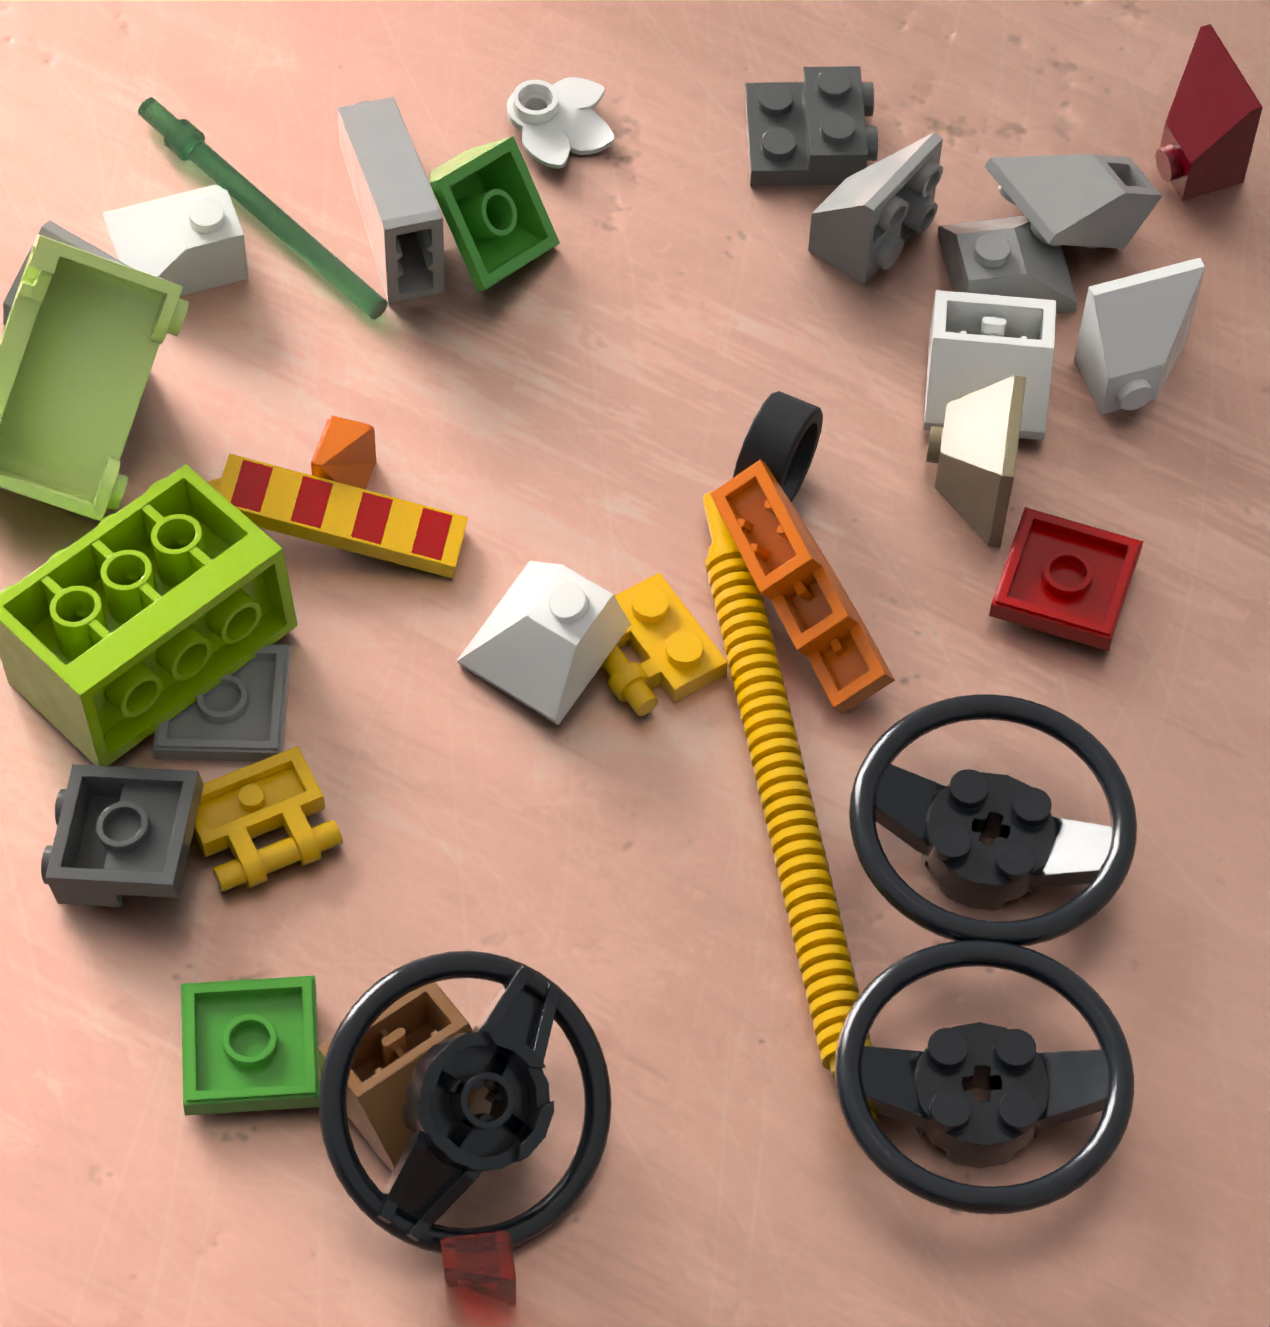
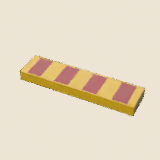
M230 453L218 488V492L260 528L448 578H453L468 521L467 516Z

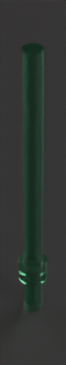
M149 97L141 103L138 115L164 137V145L183 161L190 159L220 187L228 190L229 195L371 319H377L385 312L388 302L207 145L204 133L189 120H179L153 97Z

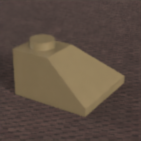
M1014 375L947 403L943 427L931 426L926 462L938 463L934 488L988 546L1001 547L1014 480L1026 377Z

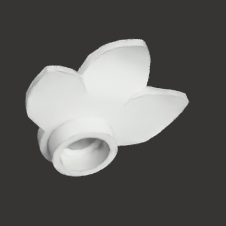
M576 77L564 78L553 85L543 80H528L519 84L508 99L507 116L510 123L516 129L522 131L523 149L530 157L542 165L550 168H563L568 161L570 152L577 155L595 154L608 148L614 142L612 130L593 110L601 101L605 92L604 86L596 82Z

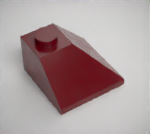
M1211 24L1202 26L1199 29L1165 121L1160 148L1156 150L1155 154L1160 176L1164 181L1171 182L1182 201L1244 183L1263 109Z

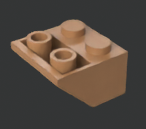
M436 982L406 994L379 1016L364 1036L350 1070L346 1097L347 1117L392 1173L413 1134L404 1123L403 1108L407 1102L406 1090L415 1065L433 1045L443 1041L447 1036L472 1032L469 1022ZM333 1038L317 1048L320 1076ZM484 1085L480 1089L470 1090L468 1094L469 1109L473 1115L490 1113L492 1103L484 1099L489 1093V1090Z

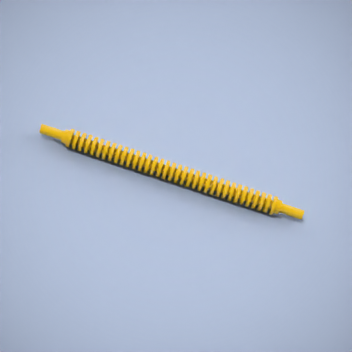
M710 491L702 498L712 539V544L708 548L709 555L705 559V568L708 573L712 597L715 601L714 606L718 614L717 619L721 628L728 666L731 669V679L734 683L738 709L740 710L741 721L744 725L743 730L747 739L751 764L754 768L753 773L757 781L761 807L764 810L763 815L767 825L768 837L771 840L770 845L774 854L775 867L778 869L777 875L781 883L782 897L785 899L784 905L788 913L789 926L792 929L791 935L795 943L796 956L799 959L798 965L802 973L803 986L806 989L805 995L809 1004L810 1016L813 1020L814 1033L817 1036L816 1042L820 1051L821 1063L824 1068L830 1070L831 1076L835 1079V1052L838 1037L847 1014L859 997V988L855 980L854 967L851 964L850 951L847 948L848 942L844 934L843 922L840 918L839 905L836 903L837 897L833 889L832 876L829 873L830 868L826 859L825 848L822 844L823 839L819 830L818 819L815 815L816 810L812 801L811 790L808 786V778L805 772L804 761L801 757L797 732L794 729L795 724L791 715L787 691L784 687L780 662L777 659L778 654L774 645L770 621L767 618L768 613L764 604V596L760 593L710 495L713 491ZM868 1033L865 1046L873 1047L870 1042V1033ZM871 1111L873 1117L875 1118V1120H876V1122H877L875 1112H874V1111Z

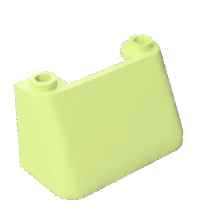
M37 234L0 339V488L98 521L103 520L107 508L114 511L118 510L129 476L118 473L121 464L120 458L159 345L163 343L167 333L178 336L189 306V301L180 298L183 286Z

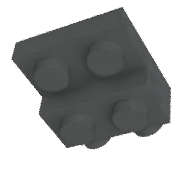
M860 66L803 67L802 82L745 83L744 104L750 186L840 185L847 177L865 169L867 161H877V126L865 125V117H873L874 86L873 82H862Z
M72 764L67 789H61L56 798L55 820L57 830L53 845L45 847L41 860L42 880L44 884L49 885L57 903L121 907L124 895L179 898L204 786L199 771Z

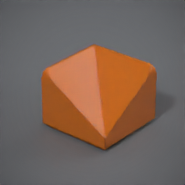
M332 415L326 422L312 457V475L366 490L377 461L374 427L366 423Z

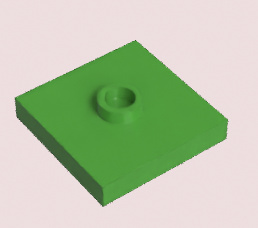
M315 976L181 984L183 1107L185 1116L319 1107L320 1068L317 1049L319 1043Z

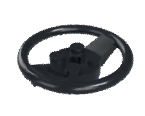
M994 694L957 696L923 706L906 715L884 732L870 748L857 772L850 797L849 818L853 844L866 875L877 891L891 906L918 926L953 941L988 940L1016 944L1023 947L1047 942L1068 934L1096 916L1119 890L1130 869L1137 841L1136 810L1132 793L1122 770L1106 747L1093 734L1066 715L1045 705L1012 696ZM971 720H999L1025 725L1058 740L1087 765L1096 777L1107 800L1111 826L1052 817V802L1046 792L1039 788L1031 787L1009 775L980 773L975 770L965 769L954 774L950 784L944 786L891 763L915 740L946 725ZM876 822L910 847L922 853L924 865L928 864L931 874L941 883L940 891L946 897L968 908L995 911L1003 909L1005 902L1020 899L1028 892L1031 896L1039 887L1090 885L1067 904L1054 911L1029 919L987 921L961 916L947 911L922 897L898 875L883 851L878 837ZM980 837H989L995 840L993 845H986L980 842Z
M959 940L940 943L918 950L891 964L864 988L852 1005L840 1031L835 1052L834 1074L836 1092L847 1126L857 1144L874 1165L897 1185L924 1200L952 1210L990 1215L1011 1214L1046 1206L1068 1196L1087 1183L1109 1161L1122 1140L1132 1112L1134 1099L1132 1058L1125 1035L1109 1006L1083 978L1070 968L1049 956L1016 944L988 940ZM980 966L994 967L1023 974L1056 991L1085 1019L1101 1049L1037 1053L1036 1043L1029 1033L1020 1029H1007L1006 1027L981 1022L954 1026L952 1028H942L935 1031L930 1036L927 1048L924 1051L865 1046V1042L878 1014L895 995L919 979L944 970ZM978 1088L990 1093L989 1101L974 1100V1091L969 1090ZM871 1111L915 1126L921 1137L924 1133L933 1145L947 1152L945 1158L952 1163L985 1168L1006 1164L1013 1160L1015 1153L1029 1145L1033 1137L1036 1138L1040 1129L1054 1127L1103 1111L1095 1132L1087 1144L1070 1161L1038 1179L1008 1186L970 1185L941 1177L926 1170L897 1149L880 1129Z
M449 951L432 954L402 965L379 979L354 1003L340 1023L330 1043L320 1079L319 1120L322 1138L334 1172L349 1197L367 1217L390 1235L412 1246L445 1255L473 1256L504 1251L531 1240L553 1226L573 1207L590 1184L600 1164L607 1143L611 1120V1085L607 1064L596 1034L583 1012L557 984L542 973L508 957L487 952ZM460 978L482 979L503 984L472 1032L447 1036L443 1041L433 1045L415 1065L406 1090L407 1102L403 1108L404 1123L413 1134L385 1189L381 1192L370 1179L359 1160L351 1139L347 1120L346 1097L350 1070L364 1036L379 1016L394 1002L422 986L438 981ZM553 1021H555L573 1049L580 1068L584 1088L583 1125L576 1151L568 1168L545 1197L525 1212L509 1220L493 1225L472 1228L448 1227L434 1224L476 1181L483 1171L502 1169L514 1162H520L528 1158L546 1137L554 1114V1101H550L549 1083L542 1068H546L544 1059ZM484 1085L489 1090L484 1099L492 1103L490 1113L473 1115L469 1109L468 1094L470 1090L480 1089Z

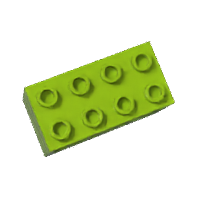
M187 464L168 477L156 481L140 497L117 513L105 517L96 528L66 549H61L54 553L45 564L17 584L10 585L0 592V658L8 683L96 766H109L155 732L158 726L168 718L171 720L197 701L196 697L201 693L205 695L221 683L220 679L225 675H232L255 658L256 652L264 646L274 644L298 626L283 548Z

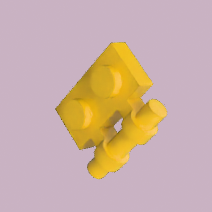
M660 572L614 595L631 625L601 666L610 677L608 685L619 701H628L637 715H646L657 706L658 699L651 689L659 685L675 703L727 675V660ZM630 644L643 662L640 664L637 662L630 663L621 649Z
M299 746L204 783L193 833L205 857L230 848L235 858L212 868L221 892L244 883L248 888L266 882L268 873L298 861L302 866L320 860L322 858V851L343 843L342 835L334 820L311 828L306 819L307 816L324 810L325 803L324 795ZM284 826L289 836L288 838L261 849H256L252 838Z

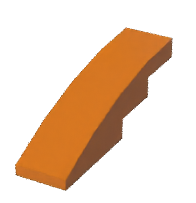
M762 460L757 461L710 493L760 593L771 599L796 650L807 656L833 708L844 714L894 682L895 679L834 570L766 463Z

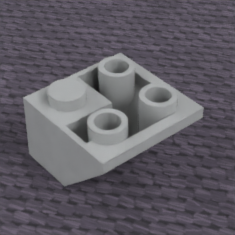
M932 133L847 177L812 213L808 251L863 285L880 268L884 270L889 269L898 259L904 243L914 232L922 234L930 226L936 215L938 205L934 202L936 186L943 173V166L939 165L943 138Z
M1097 154L992 157L984 166L999 184L998 190L1007 201L1017 206L1030 221V228L1033 234L1042 242L1055 247L1068 245L1085 246L1091 249L1097 247L1124 249L1163 196L1130 157Z

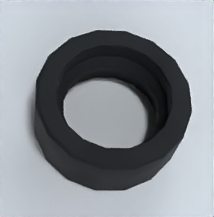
M780 391L770 394L756 414L744 439L733 478L757 461L762 460L766 463L792 503L809 470L818 445L823 422L821 408Z

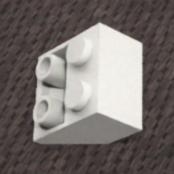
M936 290L929 332L924 430H931V426L943 427L947 403L1015 375L1026 377L1019 438L1044 440L1054 356L1056 300Z

